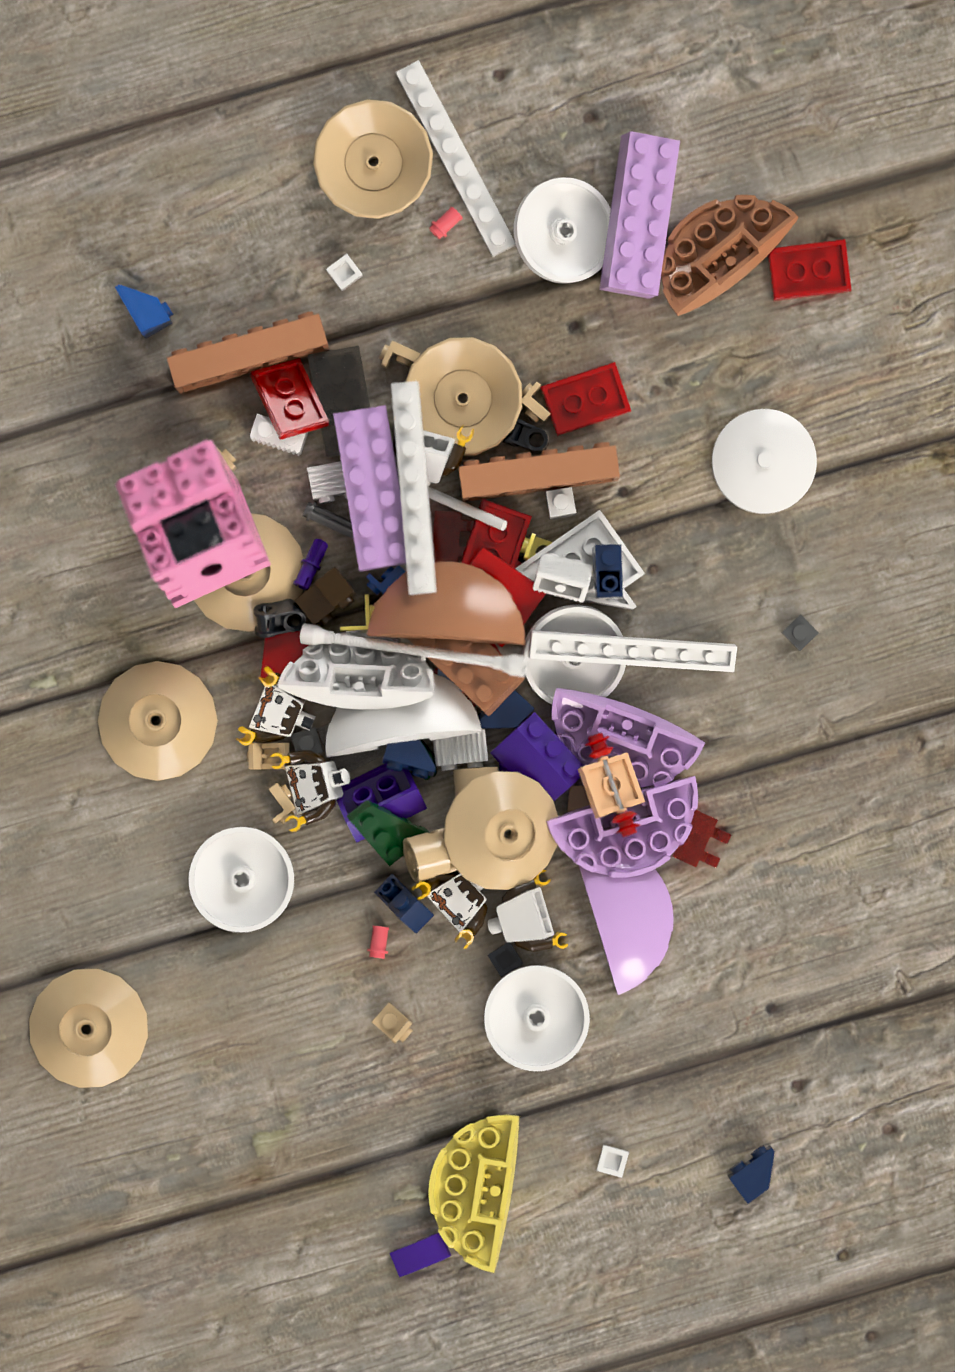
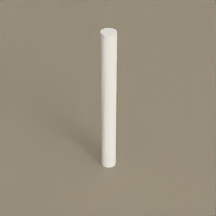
M428 486L430 499L502 531L506 528L507 521Z

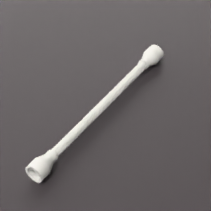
M307 623L303 624L300 632L301 644L315 646L324 643H338L421 657H434L441 660L447 659L448 661L486 665L502 670L512 676L524 677L528 666L527 656L513 654L504 657H490L379 639H367L364 637L335 634L333 631H327L318 625Z

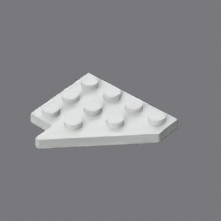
M600 510L515 568L534 581L541 553H554L562 558L573 561L581 560L585 564L593 565L592 548L595 545L622 544L623 597L596 598L592 567L589 588L584 601L629 610L635 609L636 605L624 588L645 574Z

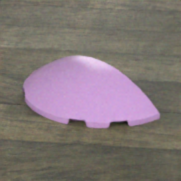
M556 688L552 704V720H554L556 736L584 766L598 762L597 759L588 757L592 752L590 746L584 745L589 742L588 737L603 733L604 737L609 736L606 744L609 747H613V750L606 756L611 758L628 752L640 788L656 787L673 781L676 775L684 769L688 770L705 744V742L682 728L639 708L586 692Z
M691 776L674 780L664 785L641 789L645 802L627 808V811H625L637 813L633 821L635 824H641V826L636 827L637 833L622 837L621 833L616 834L620 828L618 824L612 823L614 817L619 814L614 812L595 819L591 805L557 816L546 822L559 848L582 868L609 877L623 878L641 875L667 862L671 858V854L680 845H683L692 829L691 822L694 811L698 807L696 778Z
M579 866L615 988L619 995L645 981L663 960L669 947L671 932L673 931L671 898L665 883L655 869L641 875L621 878L591 872Z

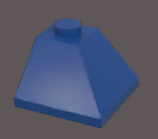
M120 284L115 287L145 339L173 324L169 318L173 313L166 301L161 304L157 297Z

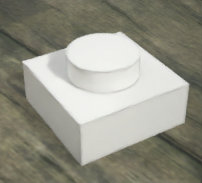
M348 254L326 269L341 291L363 276Z
M603 1144L596 1170L622 1178L629 1151Z

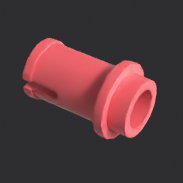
M451 206L436 222H431L432 226L429 229L440 240L442 237L446 238V233L463 218Z
M372 926L370 949H367L370 952L369 957L385 959V954H388L386 945L389 928Z

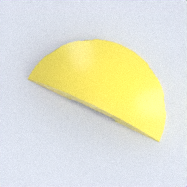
M514 1115L486 1117L460 1129L453 1135V1138L446 1147L439 1152L429 1180L430 1211L435 1216L439 1227L438 1232L449 1248H454L463 1256L465 1262L492 1273L495 1272L500 1254L515 1174L519 1116Z

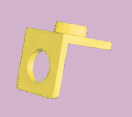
M532 533L530 539L525 537L520 551L525 554L523 560L527 561L534 556L539 546H548L553 542L536 537L534 533Z
M365 594L366 626L340 627L341 632L368 630L371 615L375 608L373 605H370L369 594Z

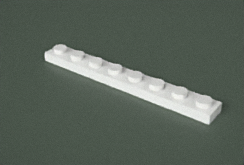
M419 60L397 71L396 75L492 257L512 248L516 243Z
M419 382L393 383L391 387L409 595L437 593Z
M531 631L528 657L530 659L734 672L737 646L735 644Z

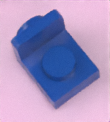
M401 566L396 568L389 567L381 576L384 580L381 584L369 573L366 576L369 580L366 585L376 595L380 592L384 594L403 575L405 570Z

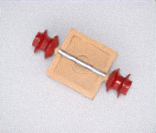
M603 733L588 737L589 742L584 744L592 749L588 757L597 759L598 762L583 766L578 771L595 819L616 812L619 815L615 816L612 820V823L618 824L620 828L616 834L621 833L622 837L637 833L636 827L641 826V824H635L633 821L637 813L625 811H627V808L644 803L645 800L628 752L608 758L606 755L611 753L613 747H609L606 744L609 736L604 737Z

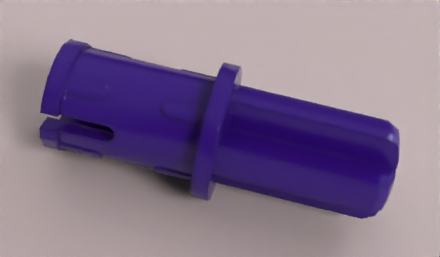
M316 538L306 558L301 560V569L293 582L298 588L307 591L316 572L320 571L321 567L319 565L328 548V544L325 541Z

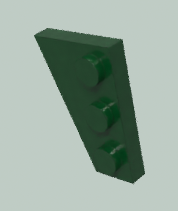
M366 800L347 815L350 822L389 867L404 856L403 840L405 838L429 833L426 828L414 825L410 820L404 817L400 818L392 814L390 810L369 800Z

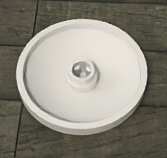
M556 178L543 182L527 193L517 209L514 220V239L517 250L525 264L535 274L546 280L556 283H573L587 279L603 267L611 208L601 193L584 181L574 178Z
M771 409L752 410L734 418L721 431L712 453V471L716 484L722 494L735 506L758 514L780 512L798 502L811 486L817 466L815 446L807 430L790 415Z
M585 605L562 606L542 616L529 631L522 651V656H527L528 658L525 676L533 690L546 702L553 704L556 688L607 697L619 684L626 665L530 659L528 657L531 631L623 637L617 625L598 609Z
M250 827L229 828L211 836L196 852L189 871L190 894L199 912L215 926L232 932L255 931L272 923L287 907L294 889L293 866L284 847L271 835Z
M525 966L504 976L492 989L485 1007V1030L494 1050L509 1064L528 1071L554 1069L569 1061L582 1047L589 1029L588 1004L580 987L565 973L548 966Z

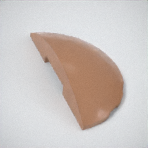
M735 195L734 199L722 202L715 199L688 214L669 236V244L663 258L661 272L663 292L672 310L677 316H680L703 306L730 289L769 255L798 220V215L775 200L771 202L758 200L754 195Z
M457 562L434 563L437 593L409 595L408 575H402L386 590L385 594L376 604L371 615L367 636L435 638L471 640L477 643L525 645L522 617L507 589L483 570Z

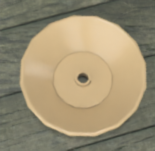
M367 99L344 106L326 121L315 142L313 166L320 188L335 206L356 217L380 219L402 212L420 197L431 177L433 152L426 130L411 112L392 102ZM376 158L379 163L377 166H370L369 160Z
M474 337L448 338L428 347L411 365L405 381L419 382L424 431L453 438L457 444V432L462 425H464L461 431L463 436H470L471 430L474 429L472 439L464 446L466 447L464 456L478 455L498 446L514 429L522 409V383L512 361L495 345ZM461 394L467 395V402L460 403L458 396Z
M252 513L251 515L271 565L194 600L207 618L226 629L247 632L255 631L257 625V618L253 612L255 606L285 599L295 600L303 592V589L293 584L302 566L301 560L303 555L300 545L285 526L266 515Z
M160 661L135 665L115 678L102 698L98 717L102 745L115 764L135 777L155 781L180 777L200 764L213 745L218 722L213 697L201 679L181 665ZM157 715L160 717L161 722L159 725L154 726L151 719Z
M495 771L473 779L456 795L446 815L444 842L451 863L466 880L485 889L509 890L530 882L548 866L557 847L546 822L558 816L553 799L539 782L519 772ZM510 829V836L505 838L504 832Z
M100 969L72 970L53 979L37 997L29 1018L30 1044L40 1065L57 1080L78 1088L103 1087L123 1078L140 1060L148 1039L147 1013L138 993L120 976ZM83 1025L91 1027L90 1034L83 1033Z

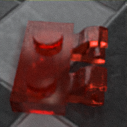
M435 511L433 533L434 563H458L459 557L463 556L465 546H459L460 531L471 532L474 521L461 520V512Z
M695 810L691 822V832L684 844L675 850L672 857L694 867H697L699 861H702L717 868L720 858L705 852V847L710 837L728 844L731 834L715 827L717 819Z

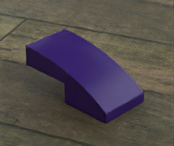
M439 1232L389 1253L399 1277L452 1256Z

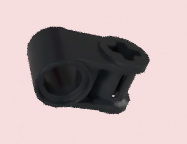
M519 418L512 435L510 436V432L502 441L510 446L535 454L542 453L541 451L546 450L549 444L548 436L544 430L528 424ZM535 434L543 436L544 443L540 447L531 446L529 443L531 436Z
M292 599L262 603L253 609L254 615L257 618L255 634L262 638L299 631L303 624L306 623L304 613L295 600Z

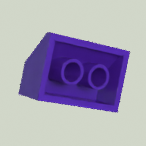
M535 712L490 752L507 772H519L539 782L553 801L560 797L581 777L578 769L584 766Z
M387 764L372 769L350 780L348 784L342 785L343 796L336 800L356 843L365 838L350 822L347 815L366 800L390 810L392 814L400 818L404 817L406 819L427 809L410 771L402 769L401 772L388 769Z

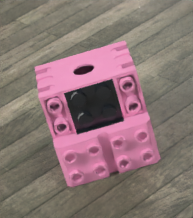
M212 440L198 443L168 457V461L164 463L152 464L119 479L115 484L130 525L137 534L152 577L158 582L162 591L164 590L167 598L171 599L175 608L271 565L239 481Z

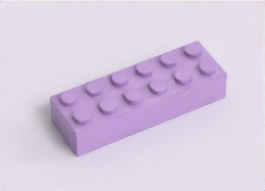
M632 131L621 135L599 290L648 299L658 296L680 145L679 140Z
M386 405L334 414L359 571L405 565L407 563L401 493Z

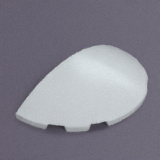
M354 630L338 633L348 636L351 635L354 637L357 636L364 637L367 639H379L383 641L385 640L389 642L392 641L396 643H402L400 638L367 636L368 630ZM338 643L307 646L303 649V655L295 663L291 661L288 663L278 682L279 689L300 698L328 706L358 710L389 709L407 706L434 696L435 689L433 671L427 665L424 656L354 647Z
M433 673L434 696L407 706L375 710L337 707L331 723H329L326 735V757L376 750L378 746L387 745V743L429 738L431 741L482 732L478 715L470 700L450 680Z

